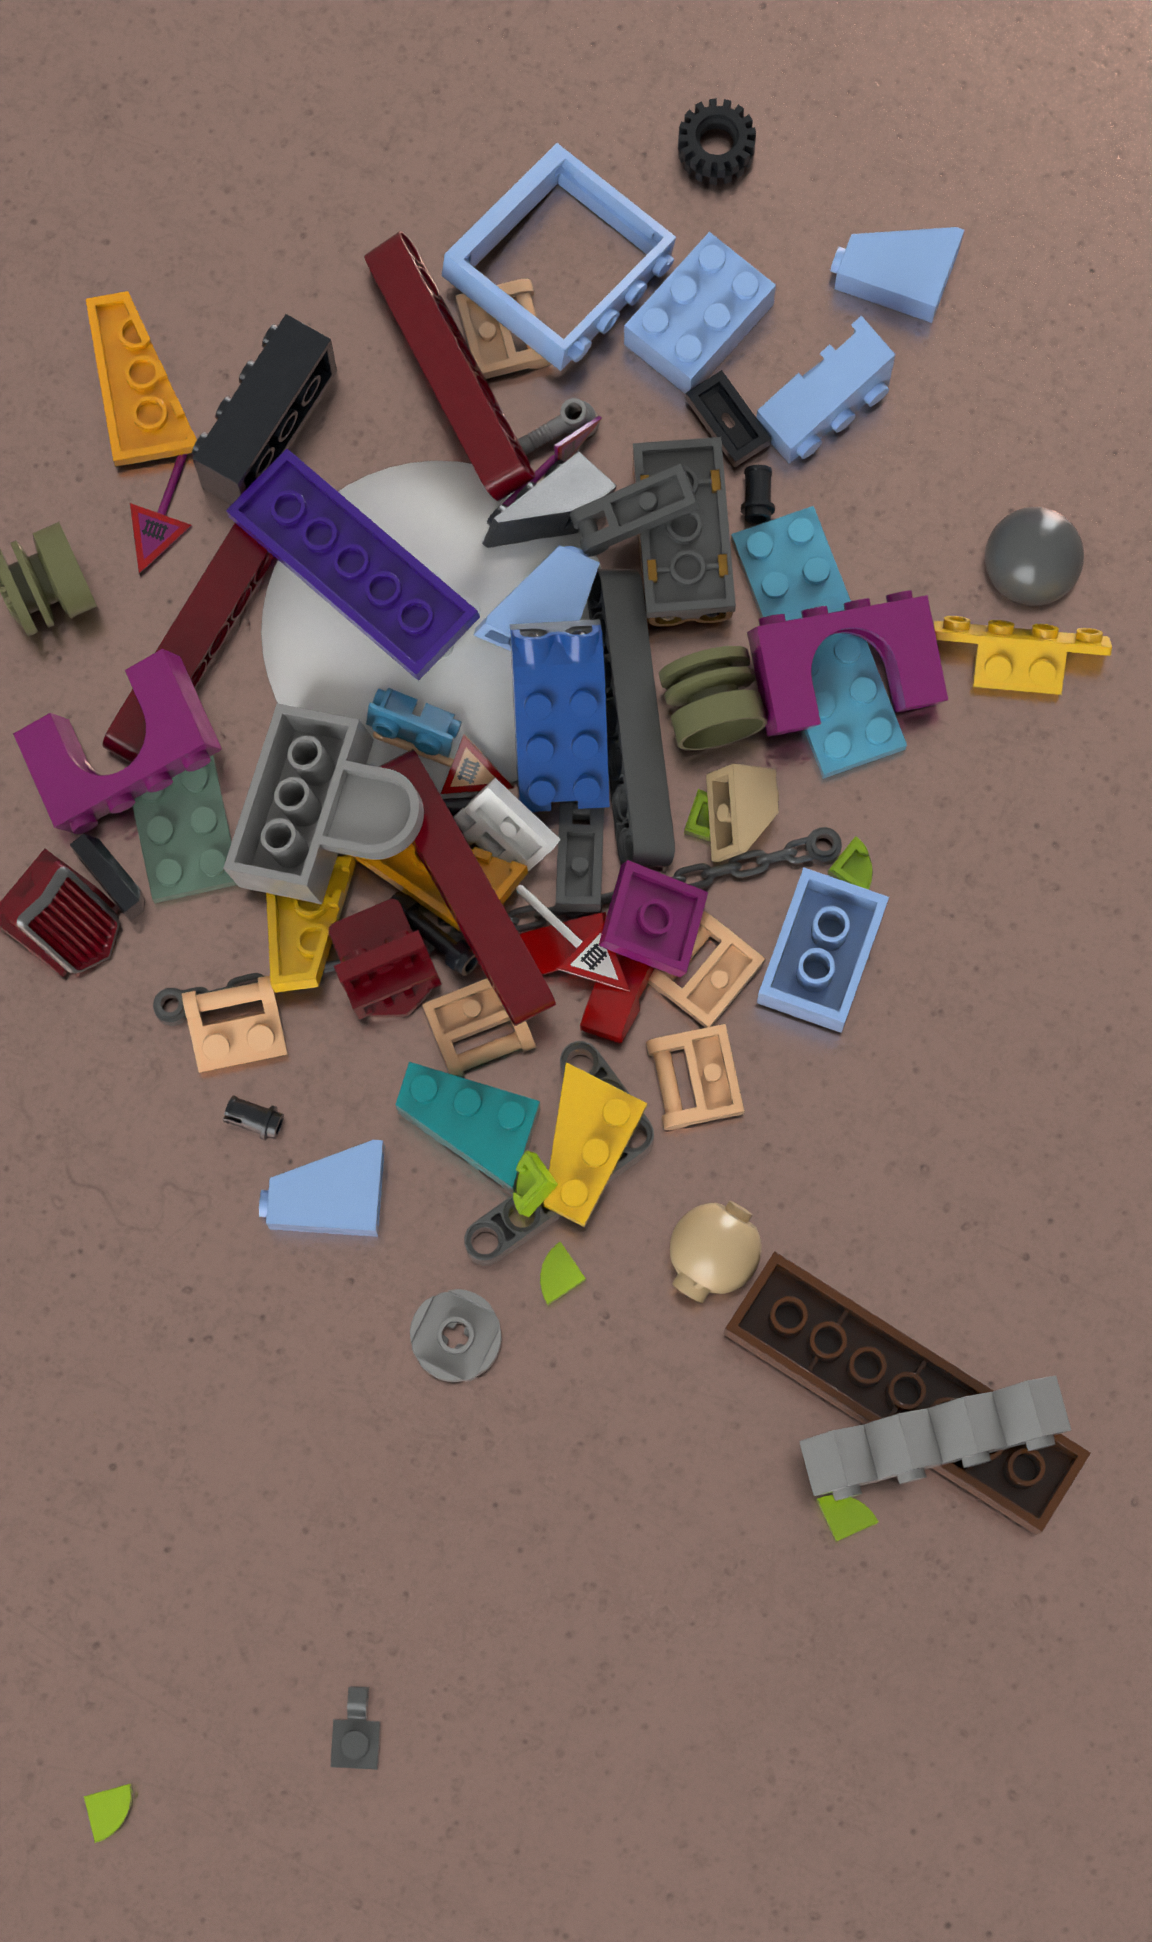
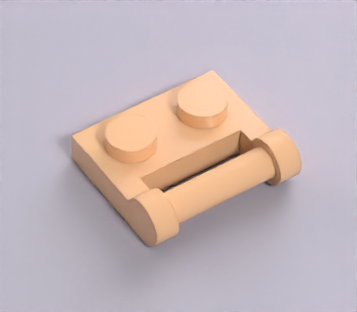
M518 279L497 285L537 317L531 298L535 292L530 279ZM464 293L456 295V303L468 347L485 379L527 368L539 369L551 364L528 345L527 350L516 352L510 330Z
M703 911L691 959L709 937L714 938L720 943L683 988L674 982L677 976L657 969L653 970L648 983L656 991L669 998L702 1026L707 1028L712 1027L765 963L766 958L712 915Z
M270 975L257 978V983L198 995L196 991L182 993L184 1010L199 1073L288 1054L276 994L270 984ZM262 1000L264 1011L203 1023L201 1012Z
M487 978L422 1004L449 1074L462 1077L465 1076L463 1071L519 1049L526 1052L536 1048L528 1024L525 1021L517 1026H514L512 1023L515 1032L458 1055L456 1054L452 1043L511 1021Z
M726 1024L662 1036L646 1041L648 1055L654 1058L665 1114L661 1118L664 1130H675L693 1124L744 1114ZM684 1049L696 1105L695 1108L685 1110L682 1108L671 1052Z

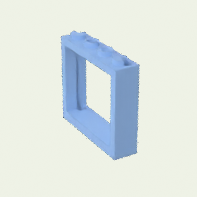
M556 143L444 254L442 277L561 371L571 360L578 362L584 357L591 347V340L599 332L605 334L614 326L619 318V311L627 303L633 306L638 302L647 289V283L654 275L660 278L668 271L674 262L672 252L676 236ZM557 184L647 254L565 339L474 268Z

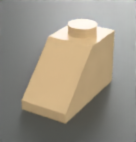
M731 764L706 774L712 861L720 862L747 852L779 813L776 769Z

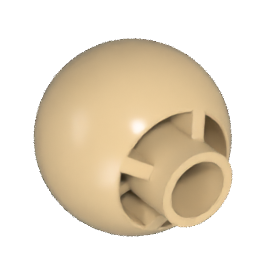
M729 1201L726 1206L720 1203H706L688 1211L678 1221L671 1235L670 1258L678 1273L672 1282L673 1286L688 1297L703 1303L709 1293L726 1294L746 1284L754 1275L761 1258L759 1232L750 1222L753 1215L733 1201Z

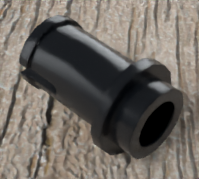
M750 465L744 469L745 502L741 504V513L745 515L746 522L762 524L770 521L771 515L775 513V505L771 502L772 468L766 465Z
M233 1095L227 1104L224 1113L225 1117L223 1118L224 1123H230L260 1134V1139L267 1140L268 1137L272 1139L278 1137L283 1125L284 1114L278 1112L277 1106L271 1105L270 1108H266Z

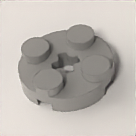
M462 1289L448 1290L449 1292H442L425 1300L417 1309L410 1326L412 1351L421 1367L433 1377L446 1382L472 1381L480 1374L486 1372L499 1354L502 1343L500 1322L491 1305L481 1296ZM459 1323L465 1326L464 1335L469 1338L468 1342L465 1345L458 1343L455 1349L447 1346L449 1339L443 1335L446 1327L454 1329Z

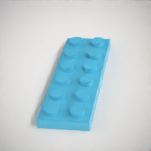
M814 506L731 534V542L761 618L785 614L786 621L802 618L801 611L820 606H827L828 613L844 610V603L851 601ZM840 633L829 635L817 648L811 668L821 724L804 730L823 779L906 750L907 747L867 641L852 634Z

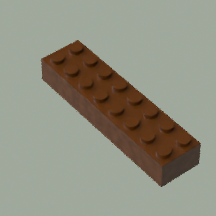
M776 1251L770 1257L724 1330L725 1336L862 1424L898 1413L930 1408L961 1397L994 1391ZM1060 1433L1054 1435L1056 1444L1045 1448L1028 1451L1027 1445L1022 1444L989 1453L991 1461L964 1468L962 1460L932 1467V1469L1037 1535L1045 1529L1091 1452Z

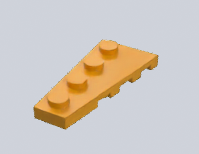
M125 291L87 298L86 305L115 467L192 453L194 444L197 441L196 436L190 427L129 292Z
M412 843L399 854L385 859L372 860L354 856L355 860L460 931ZM474 847L471 850L503 905L528 874L527 866L515 861L509 863L493 857L491 852Z

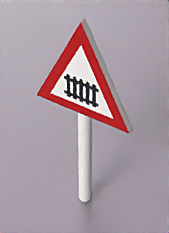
M523 885L517 886V893L577 948L557 968L558 970L630 991L616 953L598 946L605 924L604 921L582 941Z

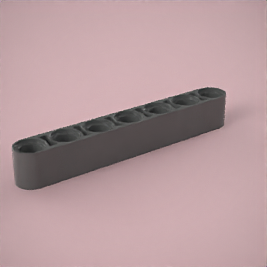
M598 569L587 604L589 619H600L602 629L608 776L619 860L621 864L629 860L644 867L669 866L674 858L675 840L642 579L636 569Z

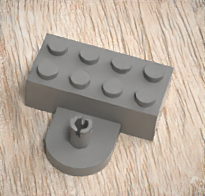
M276 704L223 867L239 887L322 904L338 853L372 860L385 859L399 854L415 840L420 832L424 818L422 799L413 784L401 773L387 768L366 765L374 739L360 719Z

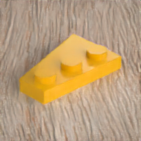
M337 856L322 904L266 893L270 984L274 993L319 987L332 945L329 927L334 922L339 921L356 865L354 856Z
M567 1062L549 1172L558 1185L544 1200L543 1205L555 1213L585 1227L647 1108V1103Z

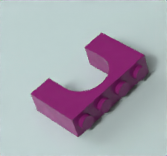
M912 590L886 595L887 603L871 605L870 598H864L844 603V610L828 613L827 606H820L801 611L802 618L786 621L785 614L759 618V626L748 631L747 636L758 691L760 692L767 716V736L807 730L821 724L811 668L817 648L825 638L833 634L843 633L858 636L869 642L878 651L885 665L894 713L935 706L948 701L928 595L913 598Z
M161 649L125 670L145 716L146 735L142 749L135 760L117 773L100 775L91 767L70 720L48 713L13 733L54 828L74 834L88 832L98 825L97 820L110 812L115 814L131 808L136 803L135 798L146 792L153 793L167 788L173 783V777L185 770L191 772L206 766L211 761L210 756L222 750L180 656Z

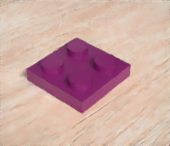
M627 860L620 867L598 946L680 978L688 970L708 892Z

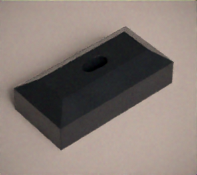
M722 370L686 393V401L711 436L721 437L722 451L734 468L771 444V437ZM727 417L734 427H727L722 418Z
M83 833L70 844L77 858L130 922L144 911V898L141 889L100 839Z

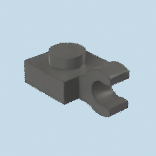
M348 1687L347 1719H333L330 1767L378 1769L381 1721L367 1720L369 1687Z

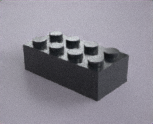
M285 314L279 325L273 324L268 329L262 341L263 350L256 361L251 359L246 363L239 376L240 385L232 397L226 396L222 400L216 411V423L209 433L203 432L199 436L192 450V455L194 456L192 459L201 487L231 505L289 447L337 372L331 339L288 314Z

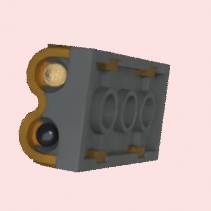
M721 437L633 443L634 483L681 463L686 470L700 507L638 534L646 618L652 625L673 626L686 621L715 623L730 619L733 612H735L736 603Z

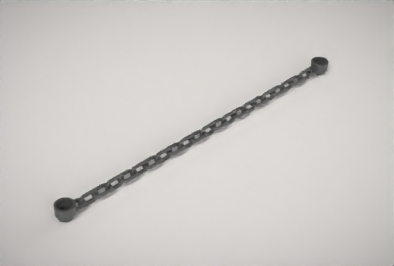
M819 827L813 830L808 837L788 842L784 850L768 854L762 850H751L732 857L727 864L710 867L705 863L694 864L678 869L672 878L685 883L686 877L681 876L682 874L704 870L701 872V877L705 880L689 884L702 888L710 885L714 877L730 873L736 877H747L766 871L770 863L788 860L793 864L812 861L817 865L826 866L838 859L842 848L841 838L833 829ZM820 838H827L831 841L832 848L828 851H822L817 848L816 841ZM806 844V855L794 857L797 855V850L793 847ZM760 856L756 859V862L761 866L738 871L742 868V865L737 861ZM613 892L601 894V909L604 904L611 902ZM531 905L515 908L508 913L518 932L539 928L547 920L537 911L534 914V918L539 921L516 926L519 923V918L514 916L537 911ZM555 906L548 907L555 916L565 914L572 919L595 914L587 912H555ZM454 927L451 928L450 932H447L457 942L463 937L462 932ZM424 939L423 941L430 954L434 951L435 947ZM340 959L326 962L323 974L335 971L334 965L341 963ZM251 973L235 977L228 982L226 987L211 991L204 987H194L182 991L177 988H165L155 996L153 1010L163 1024L176 1026L187 1019L185 1018L182 993L196 991V994H203L237 987L234 986L235 984L264 977V975ZM169 998H175L179 1001L178 1008L173 1012L163 1010V1004Z

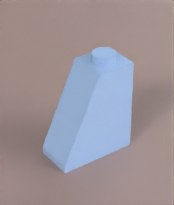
M948 227L851 234L846 249L838 247L830 271L837 274L834 289L932 323L961 247L964 229Z
M559 545L475 628L473 635L511 651L509 624L579 621L600 562L588 558V554H584L580 548Z
M371 1140L271 1177L269 1180V1190H261L259 1217H266V1225L270 1230L378 1237L385 1158L383 1140Z

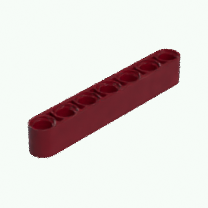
M402 231L397 232L365 254V261L482 484L493 499L499 502L533 480L535 472L417 249L406 234Z
M236 523L232 526L156 650L157 652L164 649L180 656L194 688H196L275 558ZM133 689L112 721L102 743L103 748L130 763L135 760L141 751L146 735L145 716Z
M411 749L378 766L401 773L413 784L419 793L423 803L424 818L420 832L412 842V845L514 1026L556 1006L555 999L543 975L415 750Z

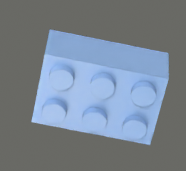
M708 232L624 325V345L686 394L704 382L774 305L776 284L711 232Z
M803 867L760 987L757 1003L842 1033L889 897Z

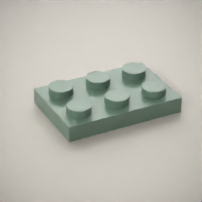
M213 755L210 756L211 761L206 766L191 772L185 770L173 777V783L167 788L153 793L146 792L135 798L136 803L133 805V811L154 904L237 885L223 869L232 838Z

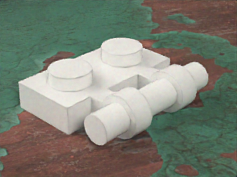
M496 778L453 817L468 844L472 845L475 843L480 849L491 852L493 857L509 863L515 861L526 865L528 871L550 853L561 840Z

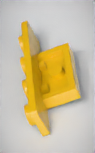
M946 616L944 621L933 622L936 640L977 644L972 681L973 687L1062 695L1067 652L1111 656L1112 652L1110 638L1103 636L1102 631L1092 628H1079L1076 630V633L1059 632V628L1053 625L1034 624L1032 629L1014 628V623L1004 620H990L988 625L970 624V619L961 616Z

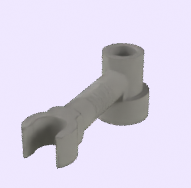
M577 398L568 399L561 406V415L536 428L532 433L529 432L528 435L522 436L518 441L525 454H528L535 450V448L546 444V442L565 432L572 434L598 416L597 412L585 401ZM582 411L579 418L572 420V416L576 412ZM597 424V426L594 428V430L590 433V435H589L588 437H590L591 435H593V434L595 433V431H596L597 428H598V424Z

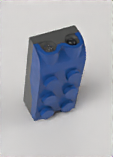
M600 619L509 624L518 800L531 812L551 811V802L577 801L578 809L610 807L605 669Z

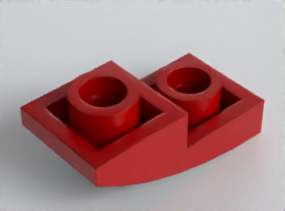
M601 912L562 923L579 939L584 941L602 921L605 923L607 915L606 912ZM553 925L519 934L542 975L559 971L557 968L577 949Z
M616 953L630 991L596 981L580 1023V1030L622 1043L640 1011L639 998L647 986L653 970L656 968Z

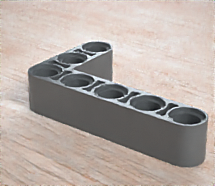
M575 1041L563 1049L560 1056V1070L563 1078L566 1062L568 1063L576 1055H584L590 1058L593 1063L592 1069L588 1072L589 1074L629 1094L605 1059L591 1043ZM645 1114L640 1119L637 1128H640L645 1133L646 1141L637 1148L626 1146L608 1183L651 1152L654 1142V1129ZM512 1195L475 1221L467 1229L464 1236L467 1254L474 1263L481 1266H491L501 1261L562 1216L544 1207L543 1201L534 1211L536 1217L533 1223L527 1227H517L509 1218L511 1212L516 1208ZM482 1232L492 1233L498 1239L497 1248L489 1254L478 1253L472 1245L474 1238Z

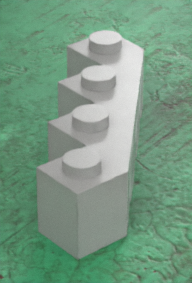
M1055 1375L1027 1380L993 1392L961 1397L926 1409L898 1413L864 1425L832 1430L799 1442L813 1495L833 1493L834 1500L838 1501L862 1494L860 1487L862 1485L893 1477H898L899 1484H904L926 1478L925 1469L960 1460H962L964 1468L991 1461L989 1454L991 1452L1022 1444L1027 1445L1028 1451L1056 1444L1054 1435L1070 1431L1071 1427L1057 1376Z

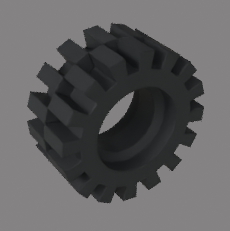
M717 98L709 99L708 107H704L701 101L695 104L694 113L689 109L685 114L684 122L681 121L678 135L679 159L681 163L685 162L687 173L690 175L695 171V179L700 182L703 181L704 176L710 177L709 184L717 185V178L723 177L724 184L732 182L733 174L740 178L744 174V167H750L755 151L756 129L755 127L752 128L753 120L748 114L744 117V108L739 104L735 110L732 109L731 101L724 99L723 106H717ZM711 129H721L731 135L734 143L732 148L724 154H710L700 144L702 135Z

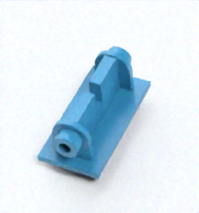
M388 688L387 691L377 690L373 703H370L368 706L366 725L371 726L376 733L390 739L398 737L411 742L418 750L425 754H441L449 758L453 738H456L462 724L461 721L454 719L455 714L426 703L419 717L413 714L418 699Z

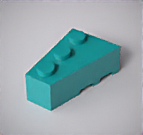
M409 1062L395 1104L398 1114L443 1146L448 1147L465 1159L471 1166L486 1174L513 1195V1192L516 1191L519 1175L516 1167L522 1155L529 1149L541 1111L540 1101Z

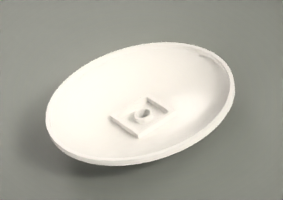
M456 461L408 463L369 474L347 485L338 492L478 610L480 618L418 681L278 560L266 592L261 630L263 657L267 676L277 703L360 719L374 739L366 765L378 767L408 752L373 737V728L366 725L368 706L370 703H373L377 690L387 691L388 688L418 699L413 712L416 716L420 717L425 704L428 703L455 714L454 719L462 722L456 738H453L450 758L454 759L463 734H465L512 785L516 784L511 651L478 638L473 634L475 628L559 545L563 547L574 546L582 549L580 545L582 539L581 532L490 548L485 547L482 543L490 527L487 524L488 518L513 493L499 502L493 499L482 484L473 465ZM596 555L588 557L599 562ZM587 602L580 620H590ZM418 755L438 792L441 793L451 767ZM477 791L440 795L442 799L475 797Z

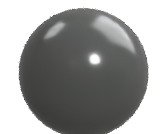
M1044 507L1022 508L1004 517L992 530L985 548V565L992 584L1009 600L1027 606L1046 605L1065 596L1078 581L1084 564V547L1075 526L1062 514Z

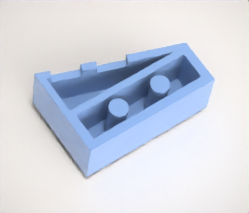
M862 316L851 324L854 328V334L836 350L829 344L820 353L824 358L820 363L803 376L800 373L795 375L757 410L756 418L771 437V444L788 464L798 456L802 459L809 457L822 444L821 438L832 430L838 433L845 429L855 419V412L866 403L870 407L875 405L889 392L888 386L895 353Z

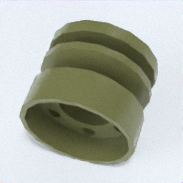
M60 522L33 532V541L37 553L28 556L19 542L15 540L10 542L18 561L8 565L0 548V593L10 615L24 628L27 636L38 632L31 613L35 611H41L48 628L54 625L51 604L59 602L70 618L97 607Z
M742 646L709 648L676 659L659 671L661 686L667 689L664 693L666 704L673 707H682L671 715L672 726L680 749L703 750L723 746L747 738L759 732L768 724L760 692L744 690L755 681L754 670L748 668L751 662L747 648Z

